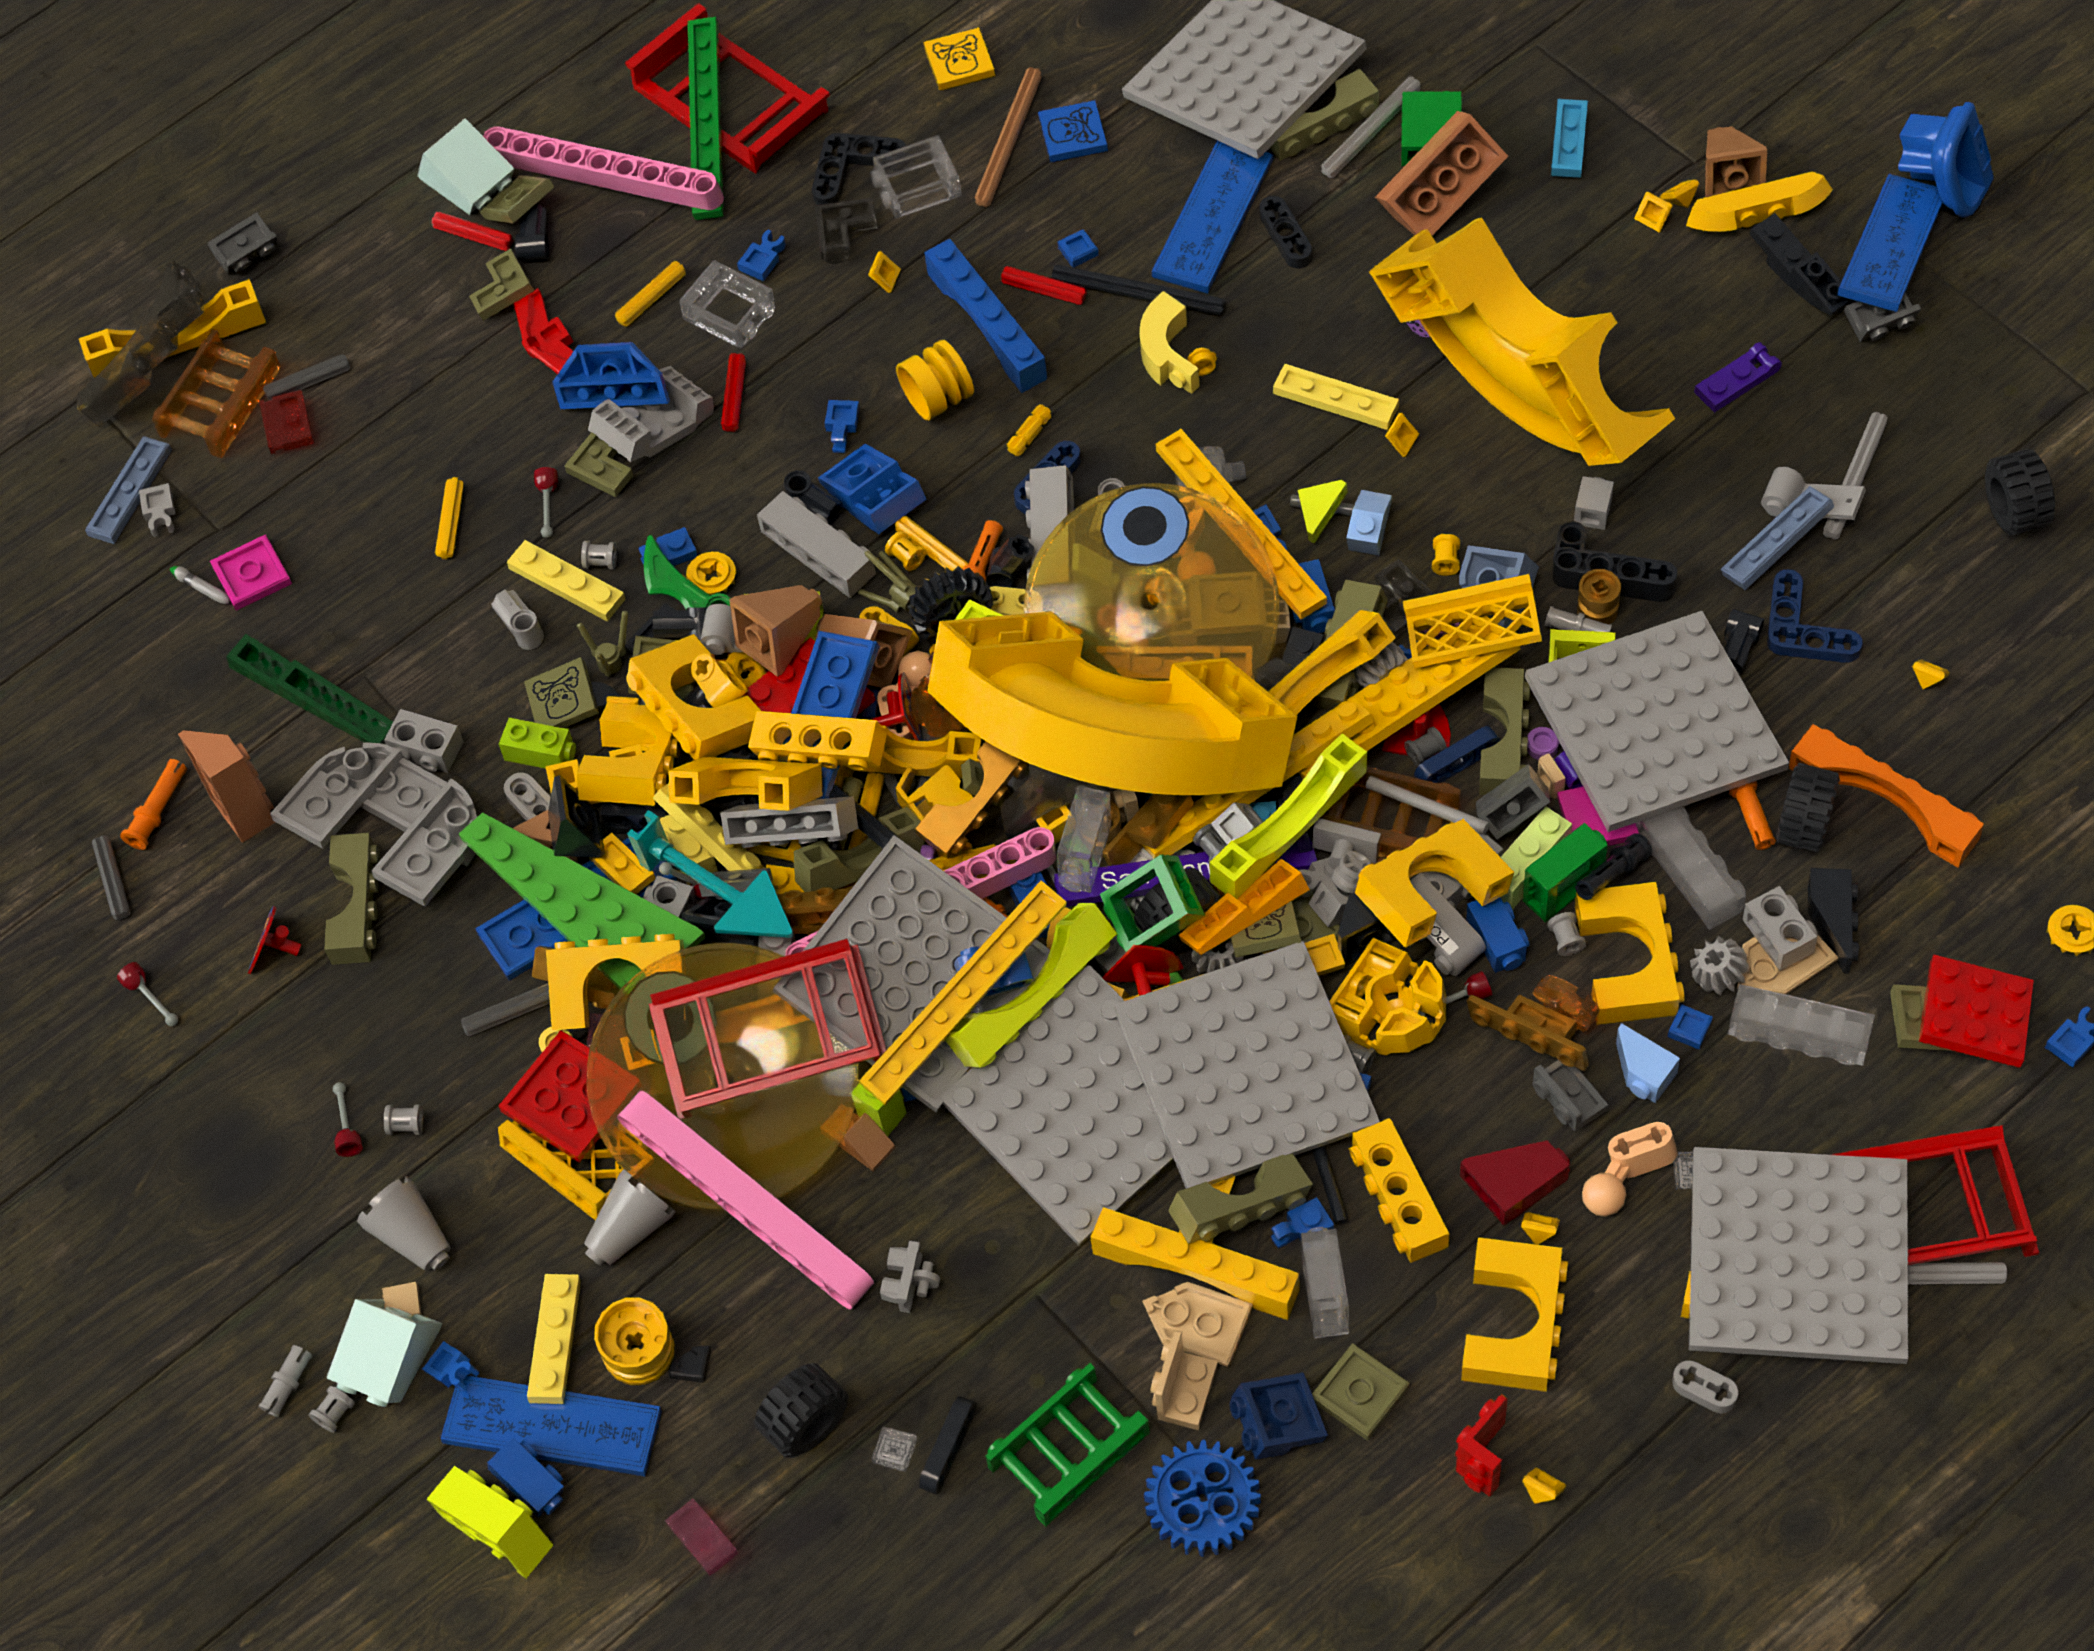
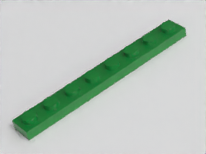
M716 17L688 21L691 168L712 173L716 177L723 193L719 25ZM723 202L718 208L713 210L692 207V215L695 220L724 216Z

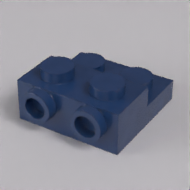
M1304 1372L1241 1383L1230 1400L1231 1414L1235 1419L1241 1420L1244 1428L1242 1431L1243 1446L1247 1451L1252 1450L1255 1460L1284 1455L1292 1447L1320 1443L1328 1436Z

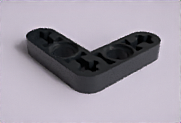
M833 133L826 137L812 186L815 204L821 208H831L838 203L848 164L888 168L903 166L908 159L905 142L898 138ZM839 146L837 156H834L833 150ZM862 147L873 148V151L869 154H860L858 152ZM829 167L839 168V171L835 174L829 175L824 173L825 169ZM826 185H829L830 192L823 196L826 191Z

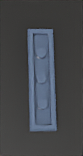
M145 436L142 437L86 527L85 531L89 537L115 544L140 503L139 490L150 487L172 451L170 444Z
M1809 486L1721 568L1723 576L1746 590L1835 507L1832 499Z

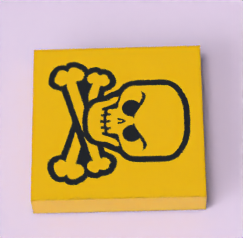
M979 28L924 42L925 51L939 91L995 76L994 67Z

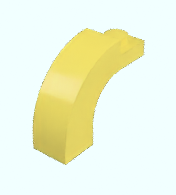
M1163 291L1150 303L1141 319L1140 346L1142 361L1149 375L1159 385H1162L1169 378L1176 387L1184 388L1192 394L1200 387L1199 368L1180 356L1169 346L1170 341L1187 325L1186 306Z

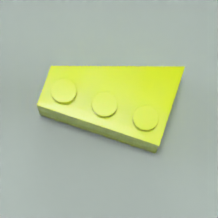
M454 1466L429 1495L427 1500L445 1520L474 1541L478 1539L492 1548L491 1553L501 1560L503 1557H506L516 1568L517 1573L527 1579L554 1546L531 1519L532 1510L519 1499H516L514 1502L508 1500L509 1496L498 1486L493 1484L490 1488L487 1487L484 1479L474 1471L469 1470L468 1473H465Z

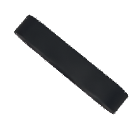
M1278 196L1264 198L1259 206L1260 219L1285 262L1290 267L1296 269L1308 266L1312 260L1311 244L1286 202ZM1273 211H1275V212L1278 211V219H1277V220H1276V216L1274 215ZM1282 228H1290L1294 231L1290 236H1281L1277 233ZM1296 244L1298 253L1303 255L1299 256L1297 253H1293V245Z
M961 1396L955 1399L922 1471L919 1481L920 1489L935 1495L941 1491L973 1420L976 1410L975 1401Z

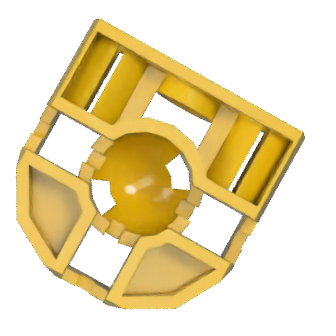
M1372 938L1329 1001L1343 1036L1347 1034L1352 1037L1353 1042L1368 1049L1372 1047L1377 1050V1053L1382 1055L1410 1052L1423 1044L1432 1042L1446 1022V992L1444 983L1433 964L1424 960L1422 965L1418 967V964L1411 960L1407 952L1375 938ZM1410 974L1414 977L1411 979V985L1408 988L1405 986L1404 981ZM1398 992V998L1388 1001L1385 997L1387 994ZM1419 1010L1435 1017L1436 1022L1430 1025L1426 1017L1418 1014ZM1378 1022L1381 1025L1376 1031V1040L1373 1039L1371 1041L1368 1038V1034Z

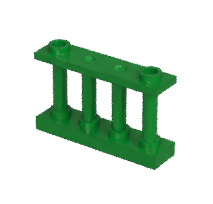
M1091 1363L1084 1369L1078 1368L1072 1372L1066 1380V1385L1005 1439H997L987 1451V1465L992 1473L1004 1464L1036 1497V1503L1034 1504L1035 1515L1045 1527L1150 1433L1148 1419L1139 1411L1131 1418L1129 1416L1124 1417L1093 1386L1097 1378L1095 1367ZM1081 1394L1115 1427L1114 1433L1105 1441L1103 1439L1098 1440L1067 1409ZM1054 1418H1057L1089 1450L1088 1456L1080 1464H1072L1041 1432ZM1029 1441L1063 1474L1062 1480L1053 1488L1051 1486L1046 1487L1014 1455Z

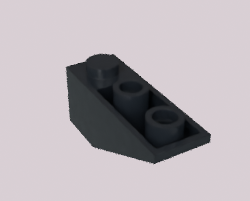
M1811 868L1807 883L1808 914L1825 943L1838 956L1837 963L1843 973L1849 974L1852 961H1858L1859 953L1858 941H1853L1852 932H1857L1858 912H1852V902H1857L1858 883L1852 882L1851 869Z

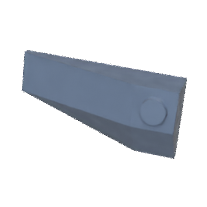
M1468 545L1459 574V582L1462 588L1529 574L1533 587L1539 566L1525 553ZM1524 608L1512 611L1521 614ZM1504 617L1498 625L1507 628L1514 620Z

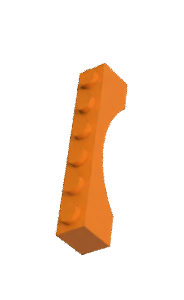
M1813 724L1791 752L1789 769L1791 770L1798 763L1838 772L1840 785H1849L1868 790L1892 802L1903 810L1916 824L1927 843L1929 851L1957 868L1960 867L1980 840L1984 823L1979 821L1975 815L1970 812H1963L1951 805L1943 796L1934 795L1927 791L1917 781L1903 777L1893 771L1888 764L1878 762L1867 756L1859 747L1843 742L1827 729H1821Z

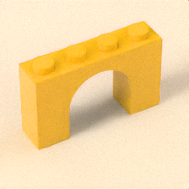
M693 634L630 658L626 679L631 690L636 691L643 699L648 710L655 713L663 723L664 728L671 732L679 741L682 749L696 760L701 757H715L749 743L756 711L761 710L748 695L713 708H700L689 705L675 695L674 691L696 681L691 674V666L694 659L704 653L712 655Z
M607 703L600 718L602 747L625 748L640 744L642 751L645 752L621 758L584 755L576 773L579 800L655 806L657 802L653 797L666 785V778L669 775L668 770L673 769L674 758L679 757L681 745L673 734L664 728L663 723L655 713L648 710L646 705Z
M701 757L668 770L669 803L700 805L717 797L752 794L759 795V809L790 811L822 797V764Z
M1461 819L1452 825H1444L1438 832L1427 838L1421 837L1417 839L1411 846L1402 851L1396 850L1392 852L1386 859L1375 865L1369 864L1365 866L1359 873L1355 894L1406 948L1432 933L1437 912L1412 886L1410 882L1412 876L1427 871L1447 874L1459 881L1483 907L1508 893L1514 871L1464 819Z
M1656 882L1603 888L1590 900L1582 899L1576 892L1575 912L1580 936L1612 932L1628 933L1643 941L1652 955L1650 963L1643 970L1635 974L1593 979L1591 997L1597 1025L1675 1016L1678 1012L1679 1002H1684V990L1682 982H1676L1675 972H1678V960L1675 952L1670 953L1668 943H1672V931L1670 923H1664L1663 914H1666V901L1664 894H1658Z
M674 934L654 935L655 942L644 943L641 942V936L622 937L621 944L608 945V939L588 940V947L575 948V941L555 943V949L546 950L552 1030L590 1027L587 995L588 983L595 969L608 960L620 958L631 961L644 972L646 977L654 972L673 970L686 974L683 940H675Z
M1478 1237L1473 1283L1512 1288L1524 1293L1537 1307L1539 1320L1532 1330L1514 1339H1498L1466 1334L1461 1381L1546 1392L1548 1379L1555 1380L1557 1359L1550 1358L1551 1346L1559 1347L1561 1326L1554 1325L1555 1314L1562 1315L1564 1293L1557 1292L1558 1283L1566 1282L1568 1261H1561L1562 1248Z

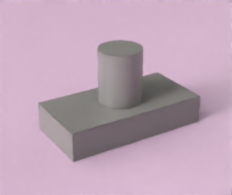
M1319 818L1313 827L1312 848L1332 852L1328 864L1333 869L1340 865V859L1348 851L1361 853L1370 862L1376 863L1379 855L1381 833Z

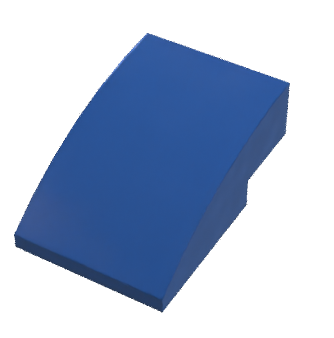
M867 444L858 448L818 477L822 486L831 495L842 501L843 507L877 534H880L926 500L917 479L902 472L897 461Z

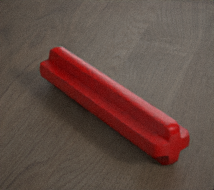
M436 212L432 218L433 227L504 251L509 250L513 245L511 234L442 212Z
M1005 266L1001 274L1002 283L1082 305L1086 298V289L1084 287L1010 266Z
M732 353L728 360L721 419L722 429L725 432H736L739 426L746 365L745 356L742 353Z

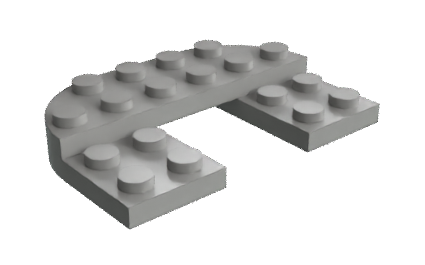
M363 743L361 748L346 751L345 747H341L328 753L306 772L270 813L274 822L322 849L330 842L331 835H336L359 807L404 831L403 835L373 868L372 874L378 881L424 907L461 864L467 867L475 855V852L459 836V833L477 818L474 804L466 790L453 779L446 782L404 759L400 750L385 744Z

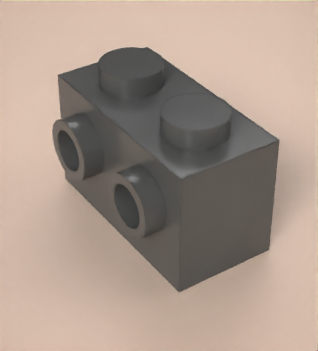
M1528 764L1476 801L1477 816L1489 822V831L1496 839H1499L1503 835L1514 831L1521 822L1531 815L1541 812L1550 802L1549 789Z

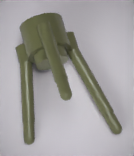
M865 551V556L894 582L889 590L892 600L863 589L858 591L859 595L886 605L897 613L902 608L909 611V596L915 594L916 585L907 578L885 552L880 551L879 556L886 565L870 551Z
M627 611L622 612L617 646L611 643H603L596 646L582 623L577 625L592 655L596 659L599 670L605 676H611V674L617 673L621 669L623 663L621 657L627 653L625 648L628 624Z

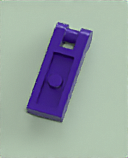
M1758 342L1747 353L1695 385L1694 393L1715 413L1774 375L1781 368L1782 362L1776 356H1770L1767 353L1768 349L1761 342ZM1757 362L1762 365L1758 369L1754 366Z

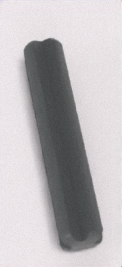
M340 354L266 384L263 389L267 399L273 402L349 371L350 365L347 357L344 354Z
M106 835L93 839L92 845L111 914L115 920L128 918L130 909L111 841Z
M548 983L462 1018L461 1024L465 1034L472 1036L550 1004Z

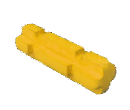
M1042 404L1036 406L1032 411L1033 416H1028L1017 430V436H1013L1007 443V450L1015 456L1022 455L1027 448L1025 445H1030L1043 428L1041 425H1045L1051 418V410Z

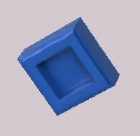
M1084 229L1058 241V249L1073 268L1098 256V248Z
M1681 1004L1668 1031V1037L1700 1049L1712 1024L1713 1017Z

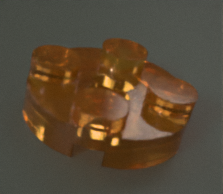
M930 674L924 676L920 680L918 688H914L911 695V709L917 724H923L928 730L926 733L937 738L946 736L949 731H960L962 728H966L947 709L944 708L943 712L942 708L937 707V700L927 692Z
M1547 975L1545 979L1542 977L1533 991V995L1545 1007L1576 1020L1578 1029L1584 1032L1588 1031L1600 1013L1598 1005L1592 998L1587 995L1583 1000L1575 994L1579 989L1578 987L1556 976Z

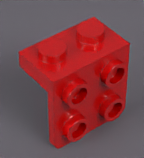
M1503 1394L1495 1401L1492 1399L1488 1400L1479 1412L1478 1416L1480 1419L1473 1427L1470 1425L1466 1426L1456 1440V1443H1458V1449L1455 1453L1457 1457L1456 1472L1464 1477V1482L1472 1490L1478 1493L1482 1491L1489 1497L1499 1487L1502 1460L1485 1447L1505 1423L1508 1398Z

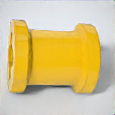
M903 531L895 533L885 546V553L890 557L895 556L903 563V567L909 572L917 569L926 556V550L922 546H915L908 540V535Z
M1440 534L1433 538L1435 559L1432 561V570L1436 574L1443 576L1456 574L1460 570V562L1457 559L1460 539L1452 534Z

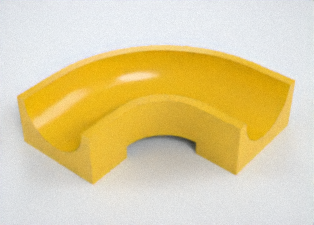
M1482 218L1473 220L1461 230L1438 243L1435 242L1428 229L1422 230L1369 271L1400 323L1419 320L1446 358L1486 400L1509 419L1540 439L1557 447L1581 453L1588 466L1622 463L1675 420L1669 408L1624 412L1610 400L1600 379L1599 355L1605 337L1617 324L1612 313L1572 318L1563 316L1548 308L1527 289L1517 276Z
M1051 611L939 621L927 692L971 732L1009 755L1076 780L1111 788L1152 794L1213 795L1282 787L1298 716L1228 658L1172 663L1169 681L1137 680L1106 672L1082 659L1081 651L1084 639Z

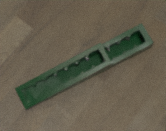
M247 634L241 638L226 656L229 668L356 739L364 743L383 744L385 742L384 739L393 721L295 659L293 662L288 661Z

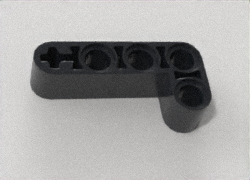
M1568 521L1560 526L1552 568V579L1559 587L1579 590V582L1583 575L1594 569H1605L1618 577L1621 583V597L1665 602L1674 596L1677 569L1672 563L1663 560L1585 549L1587 530L1581 523Z

